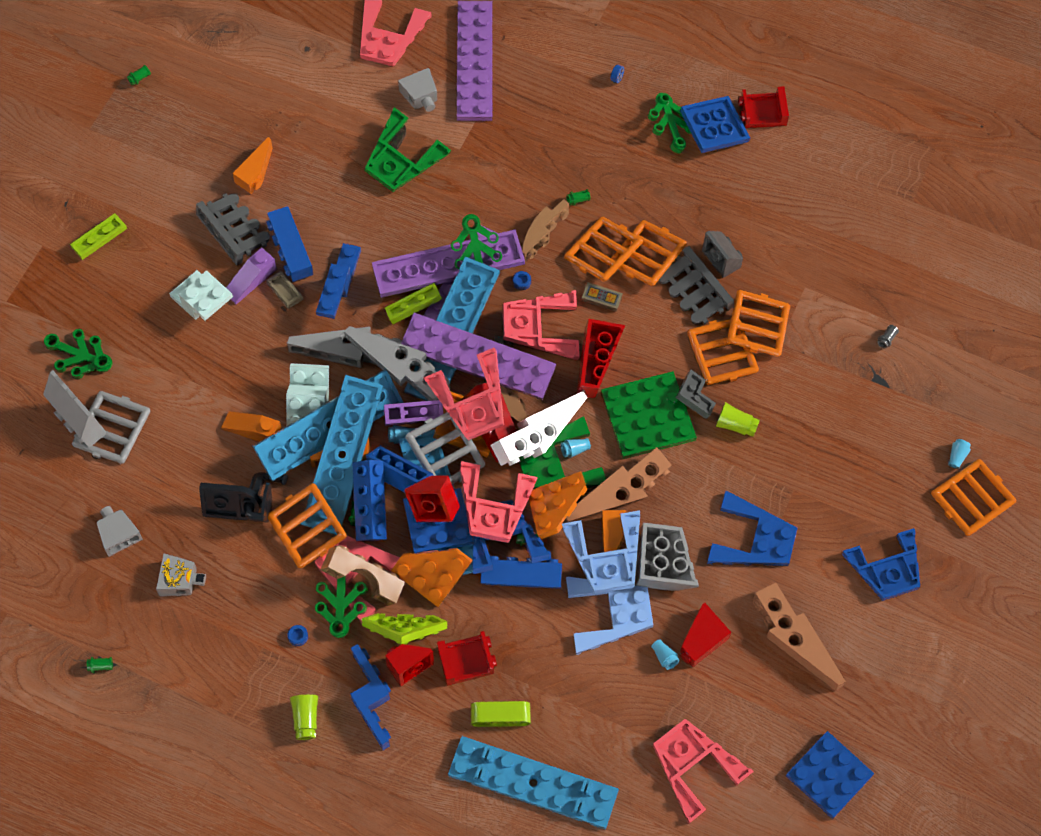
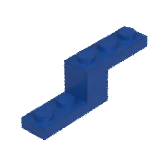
M343 243L337 264L331 263L316 309V315L335 319L341 297H347L361 253V247Z
M357 644L351 648V652L369 683L351 693V699L382 750L390 747L389 739L391 736L385 727L383 729L378 724L380 719L377 713L372 710L390 700L389 692L391 690L385 681L381 682L378 677L381 674L376 665L371 666L368 659H370V656L366 649H361Z

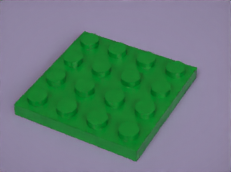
M674 371L601 389V395L623 459L650 453L656 447L662 450L696 441L697 436L686 405L676 398L680 388Z

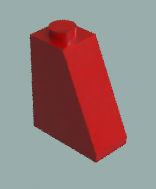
M706 603L702 604L680 650L682 660L692 667L696 666L725 643L732 633Z

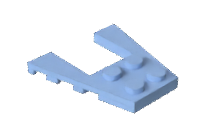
M640 510L620 514L626 549L588 555L581 520L562 523V529L594 594L635 587Z
M566 577L568 598L608 594L613 627L610 630L574 633L576 655L653 627L648 587L635 585L634 588L594 594L587 579Z

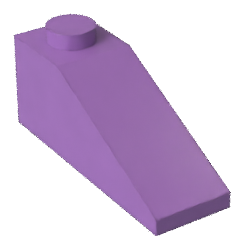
M263 248L259 249L246 261L226 287L233 295L230 300L235 304H238L277 270L275 259Z
M439 400L386 404L383 406L385 426L425 422L430 418L435 419L443 415V405Z

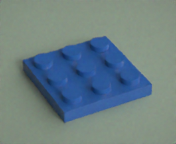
M729 96L685 105L680 109L701 153L747 143L750 140V136Z
M461 488L454 489L460 508L452 522H416L408 499H403L414 553L433 550L442 551L473 544L472 535L469 533L466 507Z
M827 731L786 774V777L829 817L834 819L874 773Z

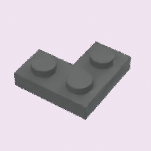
M690 370L686 374L676 398L707 419L711 415L716 403L701 393L706 380Z

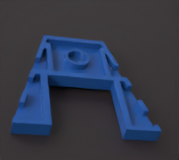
M725 491L720 511L757 520L755 537L751 553L712 543L707 564L723 563L725 565H732V563H742L744 565L788 566L797 527Z
M513 500L499 502L514 505ZM521 514L513 535L522 533L531 563L550 560L551 552L546 550L543 541L535 535L532 526L525 521L524 515ZM473 536V574L493 570L485 540L490 539Z

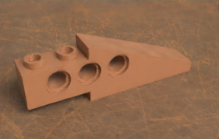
M656 447L629 471L623 466L620 467L582 499L570 517H566L564 522H572L601 513L602 510L614 509L646 498L648 495L643 489L648 491L655 485L653 481L657 477L662 479L670 472L668 468L672 464ZM647 466L653 468V476L646 474L645 468ZM631 479L639 481L638 488L632 487ZM617 491H622L624 493V500L621 501L617 499Z
M777 583L756 592L753 598V605L763 615L765 626L768 629L770 628L766 637L833 690L841 689L846 681L805 614L802 613L796 616ZM768 606H775L778 611H771ZM783 622L788 628H781L778 623ZM789 640H796L798 642V645H791L789 643Z

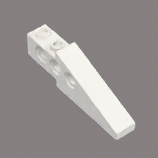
M584 391L517 423L519 431L491 444L500 465L508 463L511 466L520 461V456H523L525 459L531 455L536 458L544 454L587 397Z

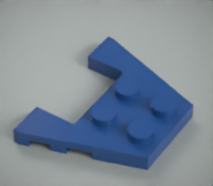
M914 528L900 532L896 536L903 553L868 564L860 545L843 550L842 552L844 558L882 601L920 588Z

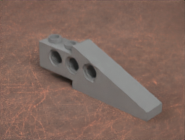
M351 326L344 331L345 338L382 370H387L389 376L400 386L407 381L428 401L439 400L429 385L424 382V377L436 372L434 371L435 367L427 361L425 363L427 360L425 352ZM400 353L406 355L404 359L396 358V356ZM412 366L420 367L416 372L410 370ZM445 376L446 382H447L448 387H449V390H450V384L448 383L449 380H448V378Z
M370 327L357 328L362 331L371 333ZM345 330L291 336L287 342L288 350L292 353L362 368L363 362L375 364L355 345L344 343L348 341L345 338ZM374 334V335L383 337V338H385V339H388V340H391V341H394V342H397V343H400V344H401V342H402V340H400V339H398V338H392V339H390V338H386V337H384V336H382V335H380V334ZM400 353L396 358L403 359L404 354Z

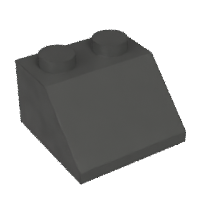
M707 231L702 252L722 278L740 269L743 256L739 250L733 247L730 238L719 231Z

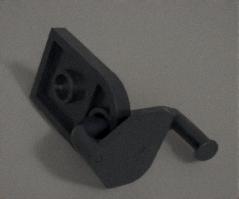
M258 472L253 475L249 488L201 482L199 492L202 517L235 520L250 519L252 521L268 523V513L272 511L271 483H266L263 496H260L264 481L278 482L285 485L288 481V475L284 474L275 480H271L266 472Z

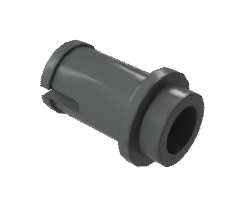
M889 325L883 335L878 337V345L882 348L890 347L892 345L891 341L899 333L898 328L894 325Z

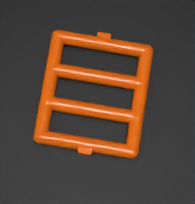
M602 216L564 254V258L578 266L581 272L585 274L588 272L605 282L643 243V240L628 231L626 226L622 224L617 225ZM602 225H605L633 243L628 248H625L597 231ZM593 237L622 255L615 261L587 245L586 242ZM581 249L610 267L602 273L575 257L574 254Z
M642 220L632 233L642 238L643 243L641 245L667 258L661 265L636 251L630 256L655 269L656 272L652 277L625 264H622L618 269L625 272L626 276L631 279L636 278L650 286H654L685 248L687 242L671 234L669 229L665 227L661 229L646 220ZM645 228L677 244V246L671 252L640 236V233ZM626 239L621 246L628 248L633 242ZM616 251L611 259L616 261L622 254Z
M738 290L727 342L748 348L749 352L757 353L758 351L779 357L782 353L790 305L786 302L768 298V295L763 293L757 295ZM744 298L782 309L781 317L741 306L742 300ZM743 314L779 324L778 333L738 322L739 315ZM739 329L776 340L775 348L736 338V330Z
M731 319L716 322V320L710 321L708 325L687 331L699 368L707 385L727 380L729 382L737 381L739 377L759 371L753 352H749V349L744 347V351L709 360L704 359L702 351L729 345L730 343L727 342L726 337L699 344L696 335L730 327ZM737 329L738 335H735V337L748 341L745 331ZM747 358L750 365L747 368L712 377L708 370V367Z
M981 459L975 460L931 492L933 498L945 510V516L949 520L952 518L967 536L975 533L1016 503V498L1002 484V478L999 475L995 476ZM979 468L1006 501L998 506L971 475L973 471ZM964 478L992 511L983 516L956 483ZM950 489L977 521L968 526L941 495L942 493Z
M311 483L294 496L292 494L285 498L286 501L268 513L270 523L298 568L305 567L319 556L327 555L330 548L347 537L343 527L314 483ZM312 493L317 503L282 526L277 516ZM322 509L327 519L294 542H291L286 533ZM332 525L337 535L304 558H301L296 549Z

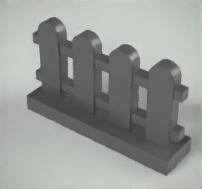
M225 193L222 195V199L214 203L211 201L207 202V206L203 201L197 203V217L236 266L243 263L244 254L249 256L252 250L260 246L262 248L267 246L270 240L269 233L265 231L258 233L256 231L259 229V221L257 219H247L249 216L248 207L241 206L238 208L236 206L239 203V196L237 194L227 195ZM229 208L233 210L223 216L221 215V212ZM239 221L242 222V224H240V225H238V226H236V227H234V228L231 227V225H233V224H235V223H237V222H239ZM250 233L253 235L244 241L241 240L242 237Z
M690 246L683 249L684 257L678 256L676 262L666 270L658 281L661 284L670 282L672 286L669 288V295L673 298L681 295L683 298L680 302L681 310L688 311L692 309L695 313L691 315V322L695 325L703 322L705 325L708 323L707 319L717 311L722 313L724 311L723 307L728 311L733 308L734 300ZM684 271L688 274L678 282L674 279ZM696 284L698 289L687 295L685 291ZM705 298L710 301L700 309L696 306Z

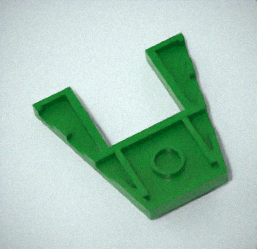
M395 107L364 170L392 192L451 153L448 147L439 140H436L421 159L414 164L388 143L409 119Z
M584 416L565 426L544 454L536 458L533 455L525 459L523 456L519 457L522 474L538 477L533 489L565 477L555 446L560 445L565 440L581 439L590 436ZM602 467L582 472L587 488L599 486L606 480Z

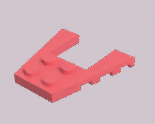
M365 0L360 58L394 67L405 53L407 46L414 41L417 33L421 32L424 28L426 21L430 20L431 12L415 8L406 32L402 35L374 28V23L382 6V0Z
M576 290L566 294L556 293L549 297L539 296L532 300L522 299L503 303V340L578 360L580 357L579 340L542 338L541 309L576 310Z
M494 347L477 354L489 387L488 390L454 403L444 373L441 370L424 377V380L468 441L504 426L497 351Z
M461 461L460 473L470 535L509 543L538 477L518 473L514 505L476 498L480 465Z
M349 536L335 545L344 546L349 549L348 552L365 557L367 562L373 559L391 573H393L391 570L400 558L364 542L356 541V539ZM326 555L323 557L319 556L315 561V565L319 570L323 565ZM321 571L337 591V579ZM349 572L346 575L345 597L352 591L347 586L358 574L357 572ZM358 596L348 607L352 611L356 602L366 604L367 611L357 616L362 624V618L373 615L376 612V608ZM359 605L357 610L358 612L362 611L363 605Z
M686 719L653 743V748L689 824L706 809L680 776L709 753H711L736 786L754 772L743 765L735 756L722 749V746L709 739L705 733Z

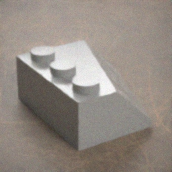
M52 370L43 395L56 409L54 414L60 421H66L64 426L70 433L76 432L74 437L80 444L85 443L90 448L107 432Z
M643 522L639 529L636 586L669 591L699 587L682 527Z

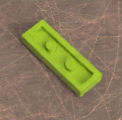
M114 213L71 243V248L83 260L125 231L127 227Z
M433 283L385 307L391 323L395 324L442 300L437 286Z

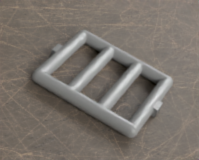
M99 391L89 412L94 417L97 416L133 430L128 439L108 431L102 437L124 445L120 455L93 445L89 448L85 443L80 444L76 438H74L72 445L92 453L93 457L98 459L103 457L123 464L150 414V408L134 403L128 397L122 396L120 398L104 391ZM106 400L141 414L137 422L100 410L99 407L102 401Z
M448 412L435 419H428L424 422V425L407 433L405 436L423 469L433 473V476H436L435 471L468 453H471L476 461L474 464L480 465V469L485 466V461L472 439L469 441L466 439ZM451 419L456 427L454 431L422 448L419 447L415 440L416 437ZM461 436L466 444L465 447L431 465L429 464L425 454ZM460 471L449 477L452 484L457 481L459 483L462 482Z

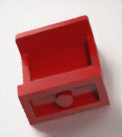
M784 86L777 87L776 93L747 94L746 89H742L741 96H738V106L742 107L740 119L742 122L744 121L745 128L787 126L789 111Z
M480 631L478 636L446 644L445 640L437 642V650L447 686L494 674V667L497 666L495 655L490 654L489 648H492L489 636H485L484 631Z

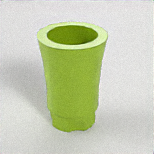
M725 402L715 427L753 437L760 420Z
M306 694L290 697L294 731L296 732L297 740L316 738L315 731L317 730L316 720L319 697L317 695Z

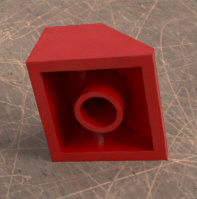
M449 475L429 476L406 488L404 491L416 522H452L460 508Z
M401 644L398 647L393 646L385 655L387 668L400 686H403L434 665V655L431 648Z

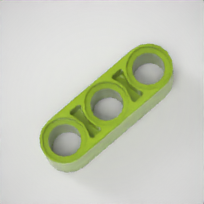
M503 701L475 702L471 704L472 726L513 727L531 724L529 702Z

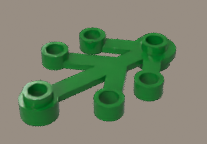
M659 93L655 98L656 106L654 109H650L647 117L651 121H656L661 110L664 111L665 115L659 123L654 125L652 132L660 136L668 123L673 137L670 148L674 153H682L686 147V142L680 137L676 124L688 134H691L686 122L682 120L684 118L680 112L681 107L673 103L670 95ZM671 110L678 113L681 118L674 115Z
M474 214L466 215L462 219L463 230L457 239L451 242L450 246L452 250L460 251L462 243L468 234L471 241L461 257L455 260V267L460 269L457 266V262L463 261L465 257L469 258L472 253L475 261L483 263L481 251L489 255L493 261H501L502 253L493 250L478 240L477 232L487 237L488 242L492 244L498 242V234L490 232L481 226L478 216ZM469 220L474 221V225L472 227L468 226ZM494 234L496 236L495 241H490V235ZM455 242H458L460 244V247L458 249H454L453 244ZM494 253H499V259L495 260L493 258Z
M82 329L73 331V337L77 341L79 349L60 342L56 334H48L44 338V344L47 349H58L74 356L65 360H57L54 363V367L59 373L66 371L69 366L88 361L90 364L72 368L71 374L74 379H81L85 373L94 370L107 372L112 367V359L103 353L101 348L102 342L97 335L89 339L96 356L89 354L84 340L85 334ZM76 371H80L78 375L74 374Z
M346 576L337 579L336 597L329 590L327 583L319 582L316 585V591L322 594L336 609V617H334L328 611L326 603L318 602L315 605V611L330 623L329 631L336 638L346 636L349 632V624L359 614H364L367 611L365 603L356 602L353 607L354 609L344 617V610L360 594L363 595L368 590V586L364 582H357L354 589L345 597ZM325 585V590L321 592L320 586ZM363 585V591L359 592L358 587ZM324 605V610L320 612L319 606ZM363 605L362 611L358 612L357 607ZM338 625L343 626L340 632L337 631Z

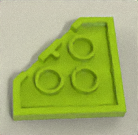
M377 613L362 618V626L401 645L408 644L409 641L415 639H423L424 636L430 634H438L439 631L447 629V621L434 615H426V618H414V615L397 614V617H385V614Z

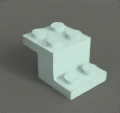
M196 270L169 293L170 297L195 320L200 316L205 321L233 297L232 293L207 270L203 274Z
M290 364V385L286 393V426L328 403V365Z

